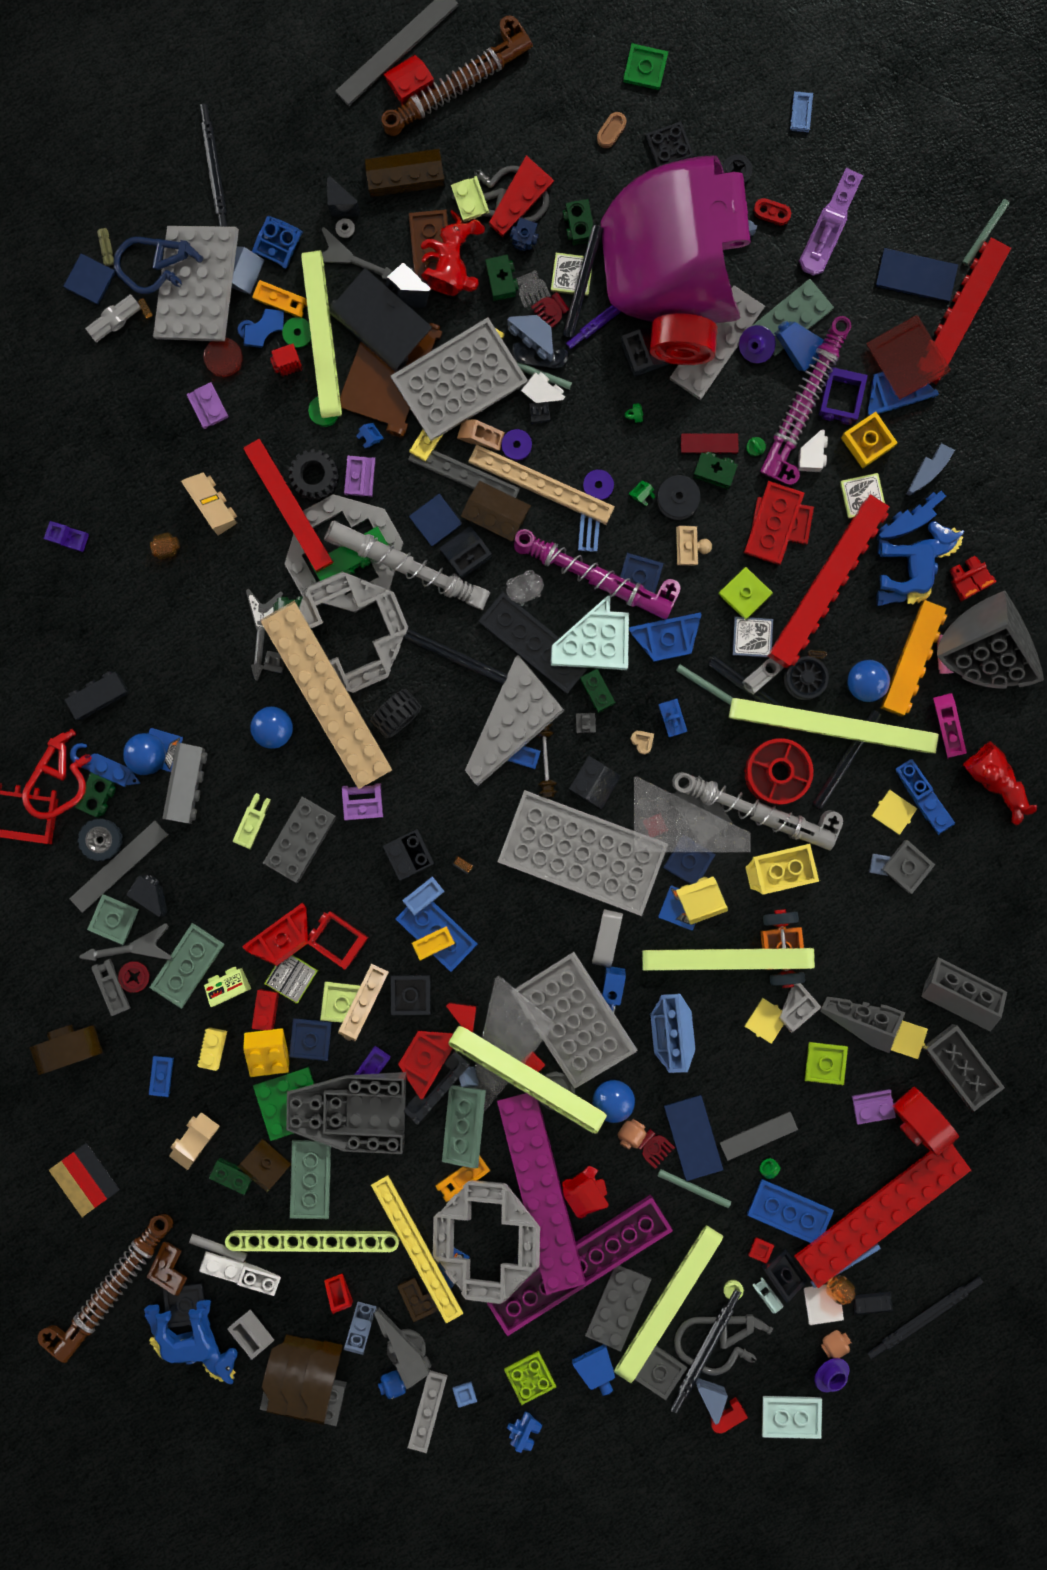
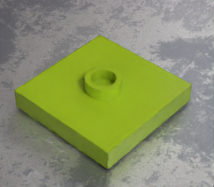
M747 567L719 592V595L745 620L773 594Z
M809 1042L805 1081L844 1085L848 1047Z

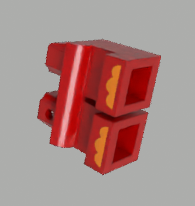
M976 556L965 561L970 569L966 573H964L960 564L950 569L953 578L951 583L960 601L996 583L993 575L991 576L988 572L985 562L981 564Z

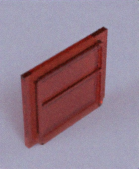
M918 315L867 343L868 348L899 400L951 372Z

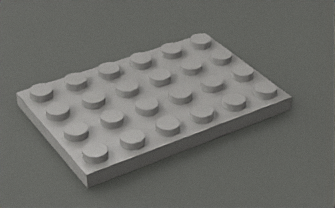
M167 226L166 240L177 242L185 240L204 259L201 263H198L196 259L188 254L187 259L162 269L161 275L165 270H169L171 273H175V276L182 281V285L178 283L181 287H176L171 281L166 279L159 288L154 338L165 340L225 341L238 228ZM164 248L163 260L178 254V249Z
M488 317L391 375V379L430 441L435 440L528 382Z
M574 952L512 990V993L574 1089L637 1051V1048Z

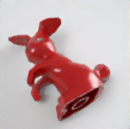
M451 210V215L456 223L442 227L440 237L443 243L435 239H427L421 243L423 250L429 247L436 251L426 253L421 261L426 262L428 259L438 260L436 269L427 268L421 274V277L429 284L432 290L445 295L455 296L462 290L474 291L479 285L477 278L468 277L466 274V267L460 258V246L466 241L469 234L479 235L484 233L485 227L480 221L475 219L469 223H464L461 217Z
M991 741L980 748L977 754L971 756L963 764L970 775L982 783L986 789L1002 795L1004 802L1012 811L1013 824H1020L1024 819V814L1029 815L1037 811V805L1029 806L1024 785L1022 782L1016 781L1013 769L1008 764L1005 754Z

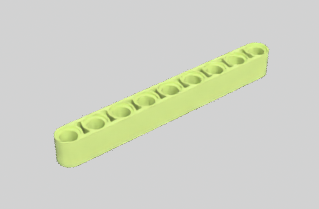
M321 250L302 253V265L320 412L322 418L341 416L342 410L323 256Z
M814 948L642 951L643 970L815 968Z
M458 1026L448 1042L449 1046L592 1133H598L607 1117L598 1108L464 1027Z
M707 1225L702 1229L619 1361L614 1373L630 1383L634 1381L719 1246L723 1235Z
M235 1230L227 1236L225 1244L231 1251L393 1252L397 1249L400 1239L398 1234L392 1231ZM232 1236H237L239 1238V1245L232 1244ZM256 1236L259 1239V1244H251L250 1237ZM272 1236L277 1237L279 1244L272 1245L269 1242V1238ZM289 1237H296L298 1244L295 1246L291 1245L288 1240ZM315 1237L318 1244L315 1246L310 1245L308 1238ZM348 1237H354L357 1244L350 1246L346 1240ZM373 1237L376 1240V1245H367L366 1239ZM392 1237L396 1244L388 1246L385 1243V1239ZM327 1238H336L337 1244L335 1246L329 1245Z

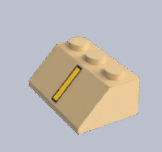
M200 473L181 481L218 536L237 524L234 519L237 515L231 507H226L224 502L227 500L221 491L216 492L214 489L216 483L211 476L206 477L204 473Z

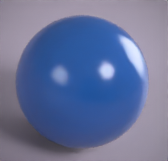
M863 660L855 664L850 670L847 680L848 688L858 700L874 702L881 699L887 693L890 686V675L881 663L874 660Z
M265 707L254 715L250 729L252 737L260 746L275 749L289 741L293 732V723L290 716L284 710L278 707Z
M142 733L128 740L123 750V758L126 766L132 772L138 775H151L163 766L166 759V750L159 738L152 734Z
M610 1080L602 1083L595 1090L592 1103L594 1107L607 1115L604 1121L619 1123L626 1120L632 1114L635 1107V1097L627 1084L618 1080Z

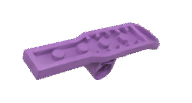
M848 168L845 169L831 202L823 208L800 257L799 264L804 272L811 275L823 273L847 221V210L863 175Z

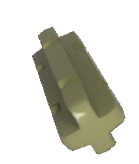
M106 228L98 229L101 253L104 256L103 262L105 266H112L114 257L112 256L113 252L108 230Z

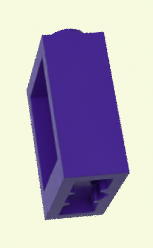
M831 367L833 372L827 373L829 379L825 381L826 386H824L818 415L829 421L837 419L846 425L855 424L859 417L868 375ZM832 380L859 386L853 413L826 407Z

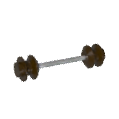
M552 723L536 735L537 737H542L545 781H541L538 784L542 787V791L539 794H543V797H554V793H558V791L554 790V785L557 782L549 780L546 737H550L553 732L549 731V727L553 725Z

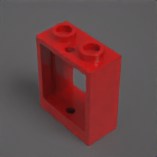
M329 911L328 914L324 913L318 922L321 924L317 930L313 928L308 935V939H310L308 944L346 970L369 937ZM331 919L358 936L343 960L316 942Z

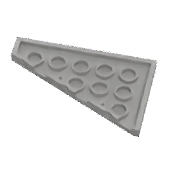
M519 655L514 659L507 675V680L501 688L465 769L466 773L478 786L565 711Z

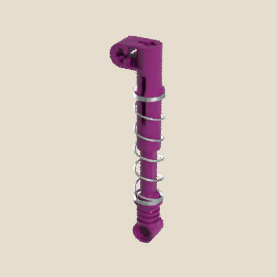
M523 529L516 533L514 549L519 554L529 555L531 553L532 557L534 555L535 558L540 557L539 560L545 566L554 563L562 567V574L569 570L578 575V581L586 578L589 580V584L594 586V589L600 588L610 593V597L616 596L621 598L629 606H637L667 620L680 593V585L673 579L664 581L658 594L644 589L642 584L632 583L630 578L625 580L615 575L614 571L609 572L598 567L597 563L591 566L583 563L581 555L575 558L566 555L565 547L558 550V544L547 542L545 544V541L540 542L541 539L539 538L536 540L537 537L529 530ZM520 540H526L528 543L522 544ZM668 590H671L672 592L670 593L668 600L665 599L666 593L668 592Z

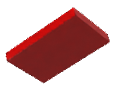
M757 497L753 524L757 516L762 501V497ZM800 505L788 542L808 544L814 510L813 506Z

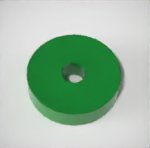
M295 317L289 319L284 324L282 335L287 345L294 344L295 349H302L311 343L310 323L307 320ZM296 331H301L299 336L294 335Z
M318 397L314 398L309 405V416L318 426H331L339 417L322 418Z

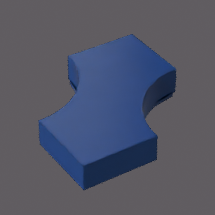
M265 309L259 322L253 325H245L243 346L262 348L265 338L269 334L281 332L283 329L284 311Z

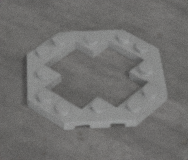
M333 494L303 511L312 528L319 526L342 512L351 528L369 520L373 528L378 526L388 546L394 545L395 549L402 550L403 541L386 510ZM293 534L285 566L301 595L304 596L306 588L317 582L302 557L305 555V552ZM373 559L370 560L379 576L370 583L390 590L395 571L392 572L390 567L382 563L375 564ZM343 593L322 604L356 613L376 602V600L358 608L352 593L347 595Z
M342 571L308 586L299 609L310 628H313L323 623L316 608V605L350 590L358 608L376 600L389 631L388 635L372 641L379 659L346 674L338 657L329 660L346 690L353 693L389 676L394 659H396L408 625L393 591Z
M471 1180L434 1216L433 1257L437 1262L441 1263L446 1270L447 1276L453 1284H457L466 1300L501 1304L539 1268L540 1226L506 1183ZM471 1201L502 1204V1224L519 1226L518 1264L502 1263L500 1282L470 1279V1259L453 1257L454 1219L471 1220Z

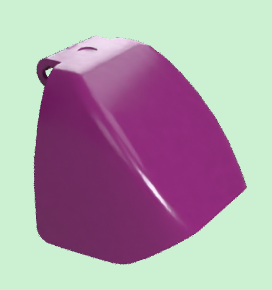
M700 156L659 166L634 179L611 202L601 220L607 291L611 304L628 316L653 322L657 317L676 313L702 316L715 323L739 320L740 311L733 296L725 267L723 250L744 247L750 244L743 174L739 172L724 173L717 156Z

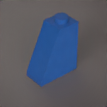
M785 321L778 326V330L774 334L797 370L805 371L811 367L809 364H815L817 361L812 359V357L819 360L820 357L816 353V349L819 345L825 343L822 338L796 322Z

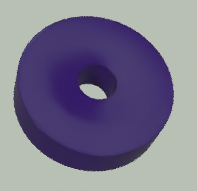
M514 429L504 435L502 451L510 460H523L531 452L532 441L525 431ZM515 442L520 443V447L515 448L513 444Z
M604 470L591 471L586 475L583 483L584 492L601 501L607 499L614 488L611 475ZM599 482L602 484V487L596 488L595 484Z

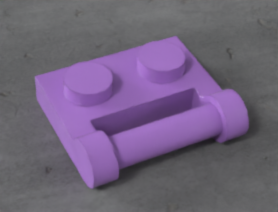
M375 783L372 786H363L360 789L358 787L342 786L344 820L383 817L380 783ZM375 793V798L349 800V795Z

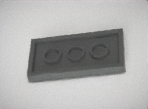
M622 1265L614 1268L585 1336L621 1351L649 1287L651 1278Z

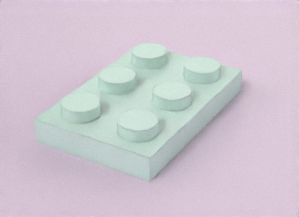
M762 1396V1437L821 1439V1397Z

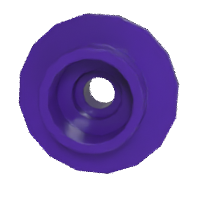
M754 325L748 327L740 336V352L751 363L765 362L772 357L775 351V337L764 326ZM754 342L758 344V348L753 346Z
M840 1358L828 1360L815 1374L814 1381L816 1387L822 1392L839 1391L847 1383L849 1366Z

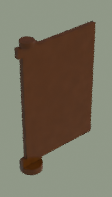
M429 323L432 329L407 356L408 362L404 367L432 351L436 338L440 339L443 333L439 330L440 326ZM360 342L340 396L341 408L388 424L386 432L403 438L408 424L405 422L410 408L391 379V375L396 372Z

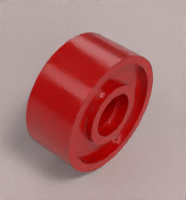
M676 313L657 317L652 322L650 354L660 361L677 365H699L710 362L715 358L718 327L712 320L693 314Z
M772 739L761 744L750 754L745 765V780L749 790L757 799L770 805H785L798 800L807 792L813 779V764L809 754L801 745L788 739ZM775 763L783 764L787 769V777L782 781L777 780L772 774V767Z
M912 1087L892 1105L893 1110L904 1122L900 1126L901 1130L916 1146L923 1143L936 1157L959 1138V1135L946 1118L915 1087Z

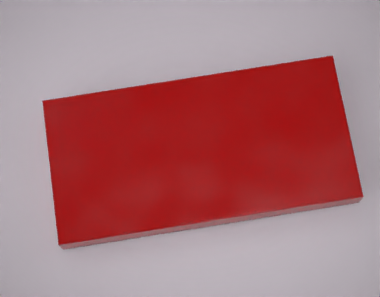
M768 481L744 554L781 565L804 492Z

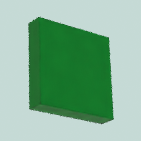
M631 44L623 82L660 90L668 51Z

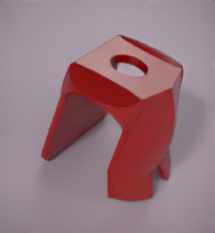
M588 1166L573 1179H567L562 1182L563 1196L578 1218H584L588 1213L608 1207V1202L604 1198L607 1195L605 1182L603 1179L595 1180L598 1170L591 1166Z

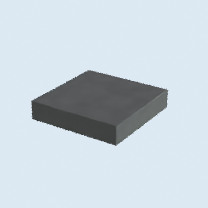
M904 840L881 870L907 893L912 894L935 864L908 840Z
M656 1345L635 1380L666 1400L684 1374L687 1366Z

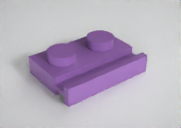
M211 382L187 394L204 429L229 417Z
M347 456L345 495L372 497L375 458Z
M890 1089L852 1096L857 1124L896 1118L895 1111L892 1108L893 1099Z

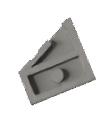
M801 983L794 984V987L790 989L779 1019L792 1033L816 1013L821 1006Z

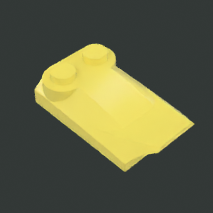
M810 844L753 857L752 861L746 866L750 888L760 892L762 895L819 882Z

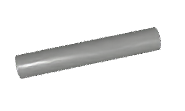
M192 1234L189 1241L190 1244L243 1263L247 1256V1253L231 1251L225 1245Z

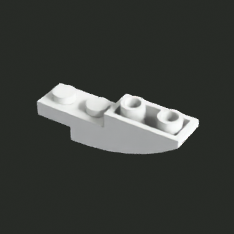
M205 1252L199 1269L202 1273L232 1281L239 1286L272 1296L275 1295L281 1278L274 1273L249 1263H243L210 1252Z

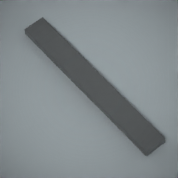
M434 0L345 81L336 90V94L350 106L458 7V2L456 0Z

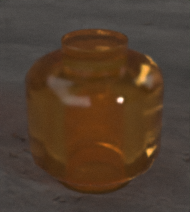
M169 532L154 536L152 542H150L153 556H157L160 560L175 556L177 548H180L177 537L173 538Z
M838 1275L827 1281L826 1293L835 1303L839 1305L848 1304L855 1297V1287L845 1276Z

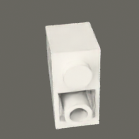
M535 372L521 389L523 393L536 403L559 401L565 398L562 395L564 391L556 384L551 386L548 383L549 378L542 372L539 375Z
M820 430L799 450V471L821 472L823 466L826 467L827 456L824 455V448H827L828 437L824 436L825 430Z

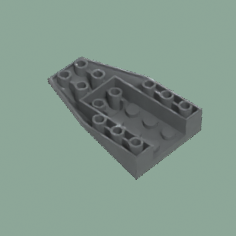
M406 1072L345 1075L287 1091L286 1130L346 1152L402 1154L405 1146Z

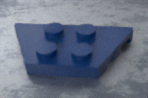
M911 363L874 374L872 379L867 416L874 412L880 414L936 397L939 393L927 383V380L922 375L918 374Z
M701 613L629 627V632L653 662L689 655L692 653Z

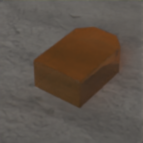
M145 299L139 300L138 303L146 318L153 316Z

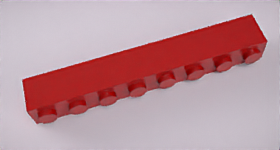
M992 237L988 243L984 241L979 250L982 254L979 259L975 258L971 264L970 269H972L970 276L966 274L961 283L964 286L961 292H956L952 300L955 302L953 307H948L943 316L946 319L944 324L938 325L934 333L937 335L935 340H930L925 349L928 351L926 357H921L916 366L919 368L918 374L922 375L925 379L934 384H937L941 379L1011 250L1009 246Z

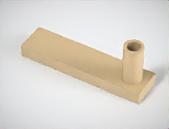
M371 964L338 1031L346 1040H357L388 976V971Z

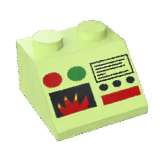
M236 967L225 971L226 975L219 978L216 975L208 979L209 983L204 986L211 1007L251 989L242 968L237 970Z

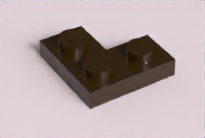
M416 1277L397 1286L413 1322L439 1311L430 1293L428 1292L423 1295Z

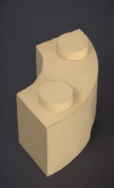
M200 1113L197 1118L194 1116L186 1125L189 1128L181 1140L177 1138L171 1146L173 1151L169 1157L187 1170L219 1128L218 1124L203 1113Z

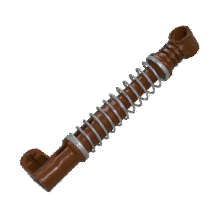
M513 16L503 17L500 21L503 43L496 47L488 48L487 53L483 51L484 55H477L476 60L471 59V63H465L463 68L458 67V71H452L451 79L446 75V82H443L440 78L441 85L438 87L433 82L435 89L431 90L427 86L429 92L424 94L421 90L422 97L418 98L415 94L408 98L405 106L398 107L397 111L388 110L384 112L382 124L385 133L390 136L398 135L402 128L405 127V124L408 125L409 122H413V119L421 120L425 118V112L431 114V107L437 110V103L443 106V99L446 102H450V96L456 98V92L462 95L463 90L468 91L469 86L474 87L476 82L481 83L482 78L487 79L489 74L493 75L495 70L500 71L506 63L532 48V42L518 20ZM391 121H395V122H396V123H394L393 125H389V124H388V123H390Z
M161 1214L152 1218L142 1236L135 1238L131 1245H129V1251L124 1252L125 1257H120V1263H116L114 1265L115 1269L110 1270V1275L105 1276L106 1281L101 1282V1287L95 1289L96 1294H91V1300H87L86 1306L81 1307L82 1312H77L68 1330L64 1332L59 1327L53 1325L46 1327L38 1334L39 1344L57 1360L67 1363L84 1339L95 1331L94 1326L99 1325L98 1321L100 1319H104L103 1315L109 1313L108 1308L113 1307L112 1303L114 1301H118V1295H123L119 1288H128L124 1283L125 1281L132 1283L129 1275L137 1277L133 1270L136 1268L141 1271L142 1268L138 1264L140 1262L146 1264L143 1258H151L153 1256L155 1246L172 1229V1218L167 1214ZM159 1220L165 1223L163 1230L159 1229L157 1225ZM116 1265H121L119 1270L117 1269ZM112 1271H116L114 1276L111 1273ZM59 1337L60 1340L54 1347L55 1339Z

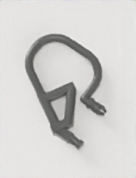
M519 166L504 167L491 180L481 170H476L474 175L477 176L483 185L492 188L505 174L517 173ZM500 188L484 193L485 201L497 198L496 211L507 190ZM547 191L542 195L543 202L539 211L533 216L522 217L523 219L536 222L545 214L549 206ZM489 210L488 214L485 213L481 216L492 218L495 211Z
M753 1314L731 1316L728 1324H746V1328L727 1339L726 1325L720 1336V1348L726 1349L754 1333V1327L767 1332L769 1335L773 1328L754 1317ZM694 1317L680 1325L674 1337V1347L682 1361L690 1366L694 1362V1359L687 1356L681 1347V1338L685 1330L694 1324H714L717 1317ZM735 1347L728 1361L722 1367L712 1369L704 1366L702 1372L707 1375H721L733 1366L738 1355L750 1363H755L751 1357L755 1360L756 1357L754 1354L746 1351V1349Z

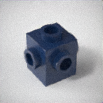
M519 218L517 227L513 226L510 234L512 245H515V248L522 251L526 249L531 250L532 245H536L539 234H536L538 223Z

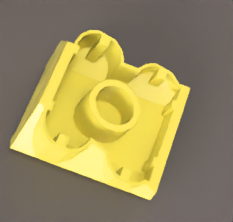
M714 877L700 878L697 883L685 885L681 889L676 890L690 925L728 911Z

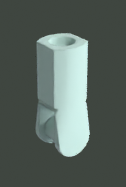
M763 1278L756 1285L753 1284L755 1290L773 1314L783 1308V1304ZM767 1287L769 1291L762 1294L760 1291Z

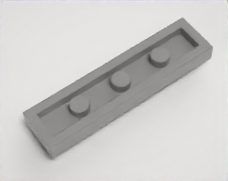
M430 1370L429 1375H427L408 1444L409 1449L427 1453L447 1379L445 1374Z

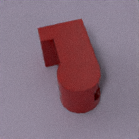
M736 1397L730 1400L731 1407L722 1412L718 1424L715 1425L712 1417L710 1418L712 1429L715 1432L724 1433L748 1418Z

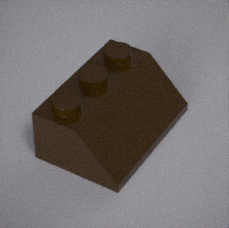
M479 481L469 497L461 517L510 541H514L516 533L520 530L531 505Z

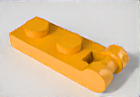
M259 280L252 296L253 300L295 317L302 318L304 314L303 309L307 307L306 298ZM293 301L298 303L296 308L291 307Z
M479 1155L478 1168L462 1166L435 1187L443 1193L444 1200L448 1202L464 1188L463 1186L468 1181H477L487 1174L490 1169ZM450 1183H451V1184L454 1186V1188H455V1189H453L452 1191H450L449 1188L447 1187V1185L450 1184Z

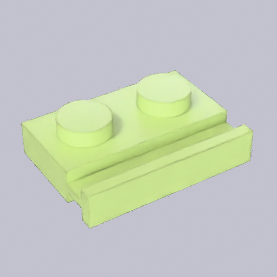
M477 176L451 185L463 222L489 213Z

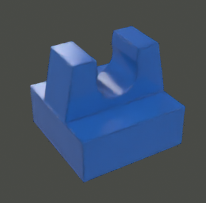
M373 423L363 425L357 434L358 439L363 437L366 439V443L363 444L364 448H369L384 439Z

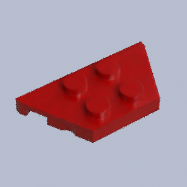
M303 903L298 905L243 945V949L256 957L278 966L308 944L307 910Z
M418 1031L398 1064L401 1070L406 1072L408 1081L422 1100L453 1049L448 1044L453 1033Z

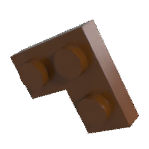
M163 1242L147 1278L171 1294L179 1296L187 1277L173 1269L181 1250L168 1242Z

